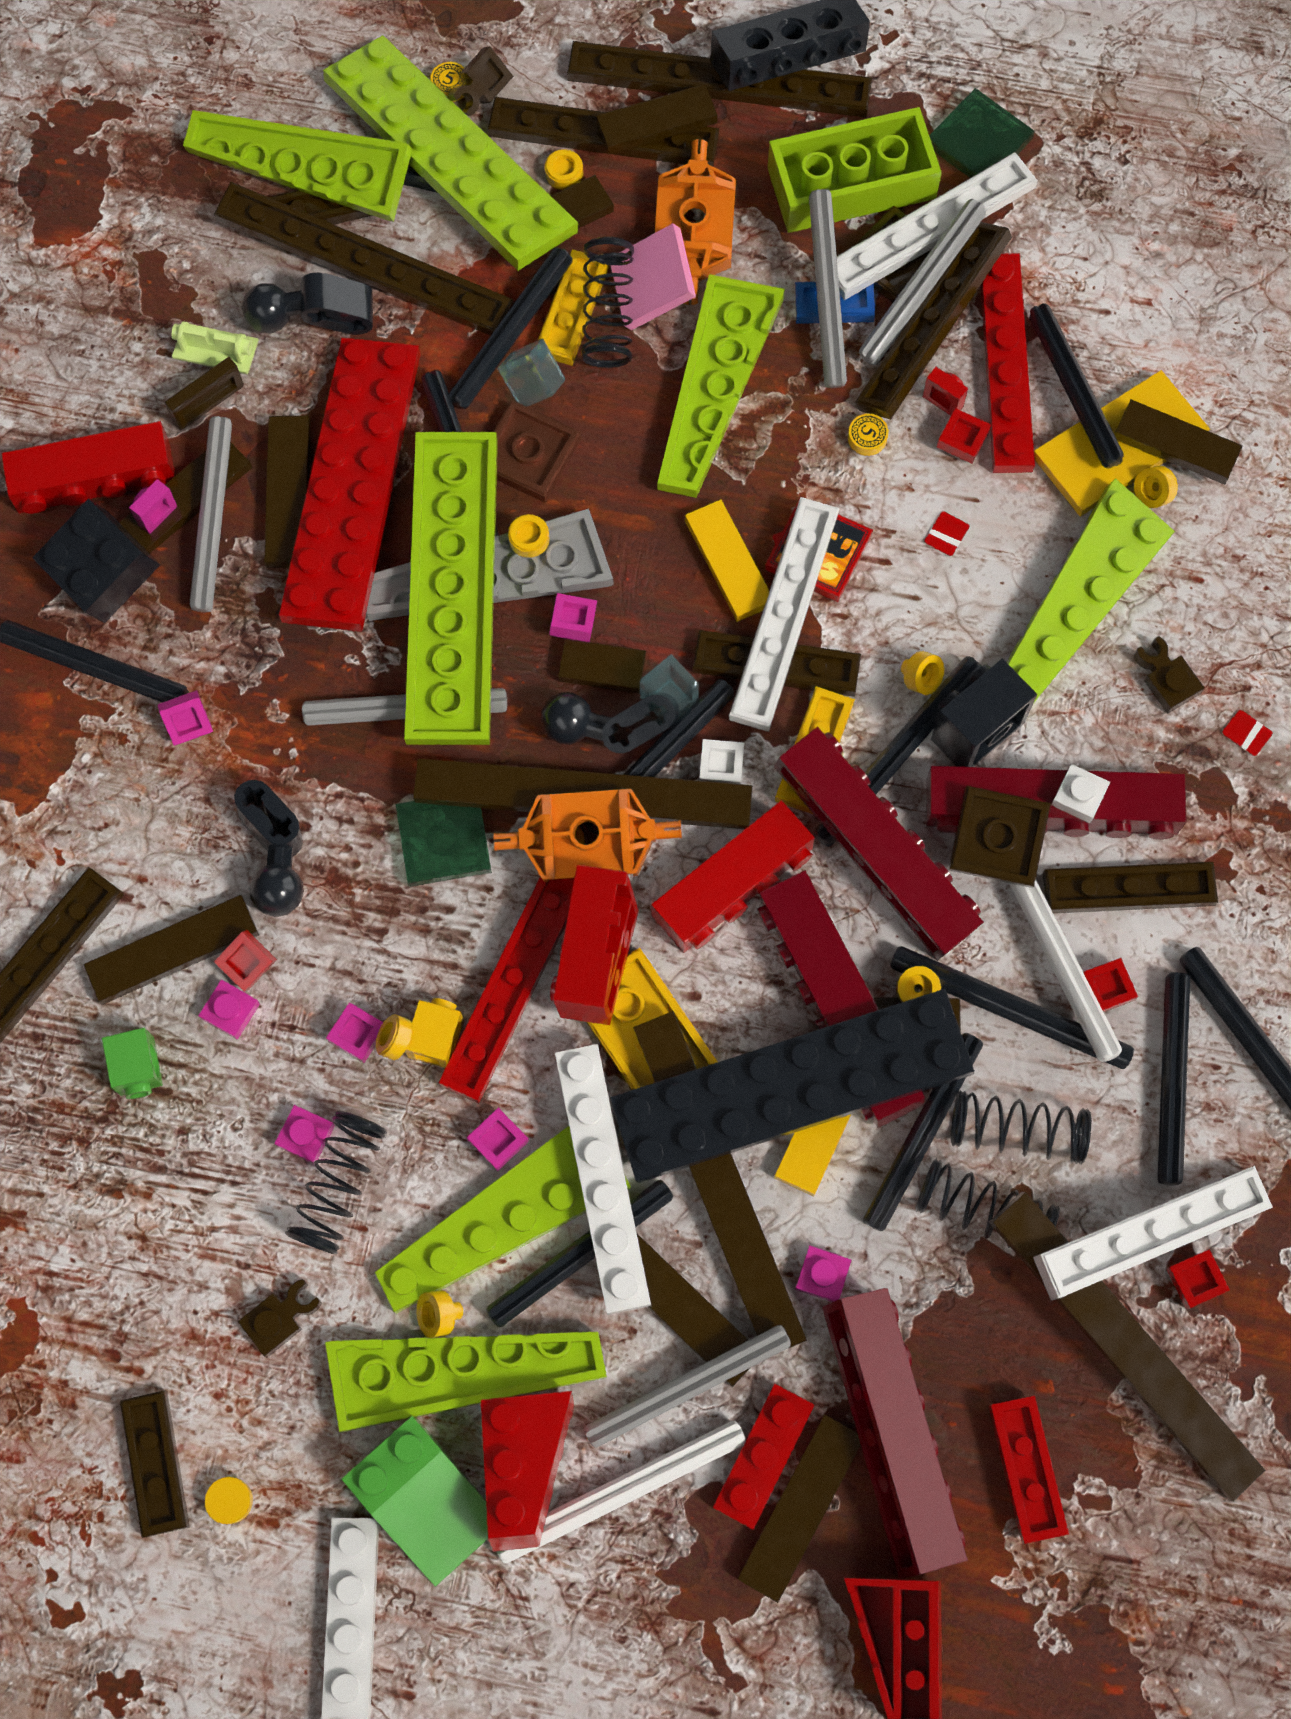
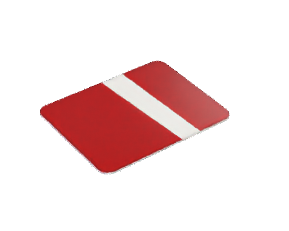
M943 511L924 542L942 553L952 556L970 528V525Z
M1238 710L1224 728L1222 734L1251 755L1256 756L1273 735V732L1243 710Z

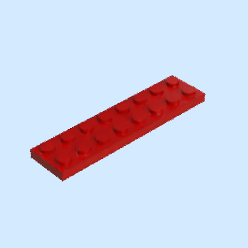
M341 338L279 616L282 623L363 631L421 355L419 345Z

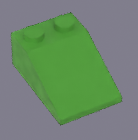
M411 1416L342 1478L343 1482L371 1516L435 1587L488 1540L486 1499L419 1419Z

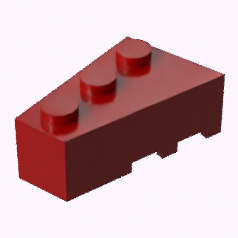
M584 865L576 866L565 935L560 950L558 975L553 977L550 987V1000L554 1001L560 1018L603 1025L611 1024L639 912L626 871Z
M572 1391L481 1400L488 1540L493 1552L540 1546L559 1462L564 1451L565 1438L575 1407Z
M844 1578L859 1622L862 1638H864L873 1667L872 1670L887 1719H942L941 1580Z

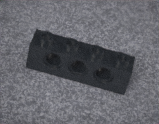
M819 0L713 30L710 62L727 90H735L866 52L870 20L856 0Z

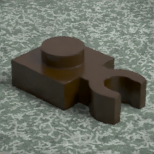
M490 46L484 47L460 73L466 84L453 88L447 98L451 101H456L463 95L466 99V106L462 111L467 116H471L478 110L480 101L483 104L491 103L514 76Z
M1158 636L1154 638L1151 644L1156 650L1157 656H1149L1142 647H1139L1134 653V658L1140 667L1152 672L1147 675L1144 682L1166 713L1169 714L1202 694L1205 687L1182 655L1172 661L1168 657V645L1163 638Z
M301 1279L294 1282L290 1286L287 1298L283 1302L280 1301L276 1294L272 1293L237 1321L264 1357L268 1358L302 1330L295 1320L299 1315L313 1314L321 1307L322 1302L317 1297L307 1305L299 1303V1293L308 1286L305 1280Z

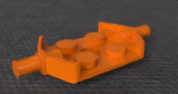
M698 139L691 142V160H689L688 164L662 173L658 177L655 233L672 223L681 229L696 297L691 299V305L698 304L699 282L707 279L709 274L716 275L731 268L736 179L708 164V160H706L707 141L701 140L700 154H698ZM696 208L702 210L705 213V217L698 223H691L685 219L684 214L688 210Z
M632 789L538 795L523 828H518L519 832L494 833L493 835L495 851L509 849L525 851L544 882H549L552 879L575 878L577 865L626 871L628 874L638 876L652 843L656 842V839L682 838L681 820L655 822V819H650ZM584 822H591L599 829L598 838L589 845L580 844L575 839L576 828Z

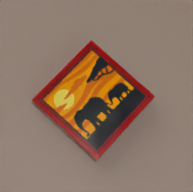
M799 500L765 564V570L776 574ZM838 514L814 592L839 602L872 537L873 529Z

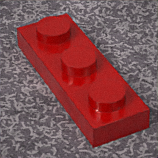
M777 1384L773 1385L714 1503L713 1509L754 1530L815 1406L813 1403Z
M1035 1396L989 1405L1021 1543L1027 1544L1069 1535Z

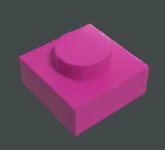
M157 479L149 488L142 489L136 495L129 509L137 524L148 534H151L177 507V504L170 489Z
M557 593L549 635L590 642L597 600Z
M197 690L158 704L159 713L174 746L213 732L211 722Z
M221 979L198 1016L201 1020L238 1040L260 1003L257 999Z
M349 1002L327 1035L326 1040L360 1062L365 1063L376 1046V1038L383 1022Z
M294 1105L274 1144L314 1164V1161L319 1159L325 1147L323 1139L330 1137L335 1125L333 1122Z
M499 1107L467 1137V1140L497 1171L529 1142V1138Z
M809 1245L795 1290L830 1302L839 1300L852 1260Z

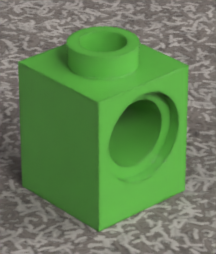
M145 1027L102 1038L110 1086L120 1096L125 1095L126 1099L142 1098L150 1095L152 1088L163 1086L154 1036Z

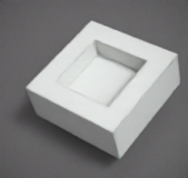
M703 739L699 781L741 784L744 743Z
M1071 764L1052 802V806L1091 823L1110 782Z

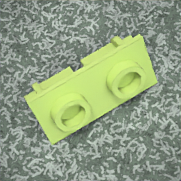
M183 321L181 324H174L172 328V339L177 340L172 358L214 367L227 357H230L237 365L240 373L248 374L259 339L242 333H230Z

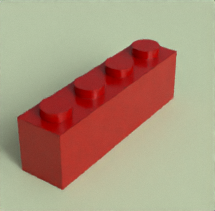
M161 421L1 453L8 497L18 513L36 514L45 511L49 507L63 504L69 506L80 505L88 498L93 499L103 496L109 498L119 497L127 491L149 488L157 479L165 485L175 477L170 442Z
M781 800L651 904V916L683 953L692 946L698 950L715 936L716 933L713 929L725 920L728 923L734 922L748 909L746 903L757 894L760 895V892L780 883L781 880L778 877L786 870L791 868L793 871H796L806 864L813 856L810 851L813 849L815 837Z

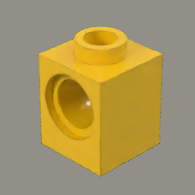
M432 998L431 1003L419 1000L412 1021L411 1039L405 1050L408 1058L446 1068L457 1046L464 1024L462 1013L456 1010V1004L440 998Z

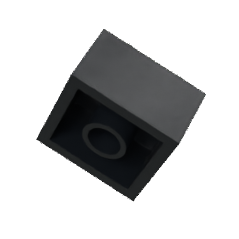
M89 498L32 557L85 613L104 623L161 565L107 510Z
M1003 658L992 667L988 664L982 666L970 678L969 682L971 685L961 693L954 690L938 706L940 712L933 721L935 727L931 740L957 767H974L1025 724L1037 697V693Z

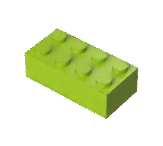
M920 107L769 141L768 171L788 233L811 228L809 196L814 190H830L834 222L890 210L893 206L899 208L934 200L937 197L942 172Z

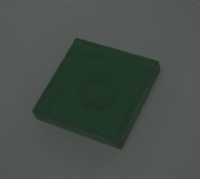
M974 88L929 137L935 153L969 178H972L1014 152L1018 155L1033 139L1035 131L981 91Z
M414 801L395 804L409 887L492 873L481 808L415 803Z

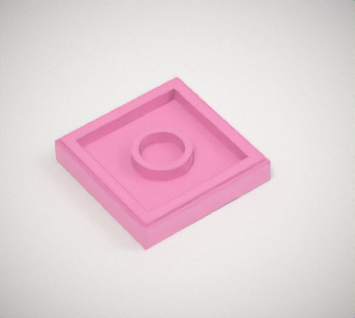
M673 223L634 244V254L632 256L634 260L632 263L622 266L611 265L612 273H623L633 278V282L628 285L615 286L617 294H625L633 299L632 303L620 306L621 314L633 319L631 324L625 326L630 330L696 297L681 229ZM625 249L619 253H627L630 250ZM613 277L614 282H625L630 280L624 277ZM618 298V301L626 302L629 301V299Z

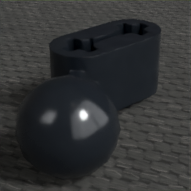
M326 273L306 274L301 279V290L286 293L273 283H260L248 290L241 306L246 323L260 333L271 334L277 332L288 323L290 316L300 314L302 320L308 324L347 334H365L373 328L372 288L361 282Z
M561 692L553 695L545 702L541 711V725L544 733L551 740L559 744L571 745L580 742L584 737H590L603 741L604 745L615 753H626L675 724L679 717V706L671 695L656 693L642 699L616 716L608 717L591 712L589 704L581 696L575 693ZM653 701L657 706L663 704L667 706L668 712L663 715L665 723L660 718L644 723L628 735L629 744L624 739L619 741L615 739L614 734L619 730L617 723L621 727H626L647 717L654 710Z
M248 780L240 784L234 794L235 806L242 824L268 851L266 866L259 870L252 879L249 888L250 899L254 906L263 914L272 917L285 916L299 906L304 893L303 881L298 873L292 869L293 856L297 855L303 844L300 824L295 814L268 785L262 781ZM262 804L264 812L259 807L257 808L255 805L259 806ZM273 827L284 835L289 833V836L284 837L281 834L275 836Z

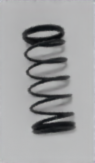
M598 237L584 244L583 253L590 259L583 265V271L590 279L583 285V292L590 300L583 305L582 312L590 320L582 326V333L589 341L582 346L581 359L592 366L613 368L624 366L632 360V352L624 347L631 344L632 339L623 335H605L592 338L586 333V327L592 322L608 326H626L631 324L633 319L622 314H609L593 318L586 312V307L593 301L610 306H624L632 303L633 299L628 295L615 293L592 297L586 291L587 285L596 281L611 286H623L632 283L633 278L623 273H607L593 277L588 273L587 265L592 261L615 266L628 265L634 260L632 257L634 246L622 238ZM612 244L623 246L630 251L627 253L596 254L588 249L596 245ZM624 277L630 280L625 282H610L601 280V278ZM618 297L629 299V301L609 302L600 299ZM622 318L629 321L618 323L601 321V319ZM624 339L628 341L622 343H611L600 340ZM593 342L598 343V344H594V345L588 346L589 344H591V343H593ZM612 351L627 355V357L618 360H599L591 358L587 354Z
M961 1090L958 1092L951 1126V1144L953 1147L955 1145L959 1147L962 1144L968 1101L972 1096L975 1106L976 1150L980 1148L990 1108L994 1100H996L999 1111L1000 1153L1004 1150L1012 1115L1016 1106L1020 1103L1023 1116L1022 1155L1024 1157L1028 1152L1036 1117L1043 1106L1047 1120L1046 1159L1049 1160L1051 1158L1058 1124L1064 1111L1067 1110L1071 1124L1070 1162L1071 1164L1075 1162V1164L1079 1163L1080 1165L1085 1162L1090 1144L1092 1124L1091 1112L1088 1108L1086 1110L1082 1108L1079 1111L1075 1124L1074 1115L1070 1107H1063L1058 1113L1051 1130L1050 1112L1048 1106L1042 1102L1035 1109L1028 1128L1025 1104L1021 1099H1018L1013 1103L1004 1127L1002 1103L999 1097L995 1095L987 1104L980 1126L977 1096L973 1092L970 1094Z
M336 1111L335 1116L332 1117L333 1122L339 1129L356 1140L327 1137L323 1141L330 1151L349 1163L329 1159L314 1161L315 1167L321 1173L342 1186L317 1181H310L305 1184L309 1193L336 1210L310 1204L295 1206L297 1212L302 1217L329 1233L291 1226L287 1227L288 1231H285L288 1237L331 1254H338L337 1250L340 1247L320 1236L335 1240H343L344 1237L311 1218L300 1208L319 1210L347 1218L353 1217V1214L319 1195L309 1186H321L354 1195H362V1192L330 1174L318 1163L343 1166L365 1173L372 1171L370 1168L339 1152L327 1141L344 1142L379 1151L381 1150L379 1146L363 1139L344 1126L378 1139L386 1138L385 1134H387L386 1129L380 1125L344 1111Z
M937 1158L934 1159L917 1200L916 1212L924 1213L936 1184L948 1168L947 1181L939 1213L940 1221L945 1219L961 1188L970 1177L969 1194L962 1221V1229L965 1230L982 1199L993 1185L992 1202L984 1234L985 1239H988L994 1229L989 1221L993 1219L996 1205V1182L988 1183L969 1214L975 1184V1177L970 1172L961 1180L946 1206L951 1184L952 1168L950 1163L942 1167V1161H938ZM1018 1190L1012 1191L1007 1196L997 1214L1007 1206L1015 1194L1016 1196L1019 1195ZM1041 1199L1034 1200L1036 1204L1039 1203V1208L1043 1212ZM1053 1204L1047 1210L1046 1216L1056 1227L1060 1208L1059 1206L1055 1207Z

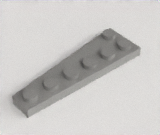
M589 509L546 521L550 537L549 545L542 554L536 557L526 558L516 554L510 546L508 533L496 536L494 603L612 586L613 577ZM411 562L374 574L366 612L369 621L409 615Z

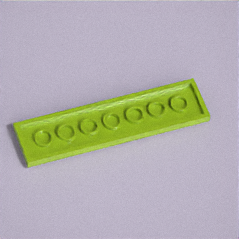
M384 35L323 70L324 81L384 140L409 144L412 149L409 165L517 271L578 233V222L459 107L448 99Z
M416 432L404 738L406 745H490L497 432Z

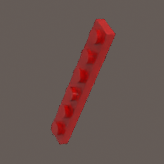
M1005 253L1000 255L980 285L989 424H991L993 473H1033L1035 458L1020 253Z
M540 876L438 1082L441 1087L478 1104L480 1103L566 926L574 878L552 879L549 882H544Z

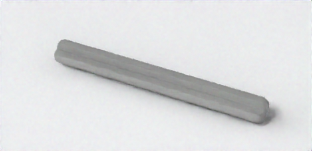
M821 189L811 192L809 206L824 385L827 388H839L846 384L847 376L832 196L830 190Z
M970 199L962 207L859 349L860 357L865 362L876 365L882 359L985 217L986 211L983 204Z
M219 416L211 417L209 421L190 596V607L197 612H211L213 609L232 431L231 420Z
M491 688V713L505 712L507 710V694L505 689ZM406 694L305 701L302 706V716L305 724L308 726L405 719Z
M778 1325L586 1425L584 1428L590 1444L597 1448L790 1347L791 1341L785 1329Z

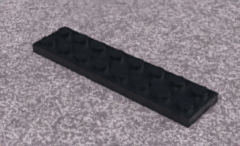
M942 989L610 1097L635 1180L637 1183H641L974 1075L975 1070L946 989Z

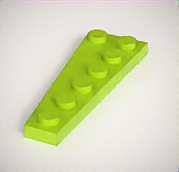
M192 110L183 144L188 153L392 222L395 219L412 153L409 144L196 110Z
M709 274L659 474L657 490L697 498L783 303L785 289Z
M1116 478L1108 484L1085 523L1084 530L1073 544L1067 555L1068 558L1060 572L1053 579L1048 593L1040 607L1036 609L1024 635L1020 637L1007 660L1009 666L1037 693L1035 701L1175 532Z
M567 1126L375 1272L396 1314L416 1304L423 1293L442 1290L586 1213L570 1126ZM625 1176L627 1189L630 1190L631 1186Z
M598 1332L325 1342L338 1427L341 1433L406 1420L411 1416L420 1417L481 1404L482 1399L522 1396L607 1378Z

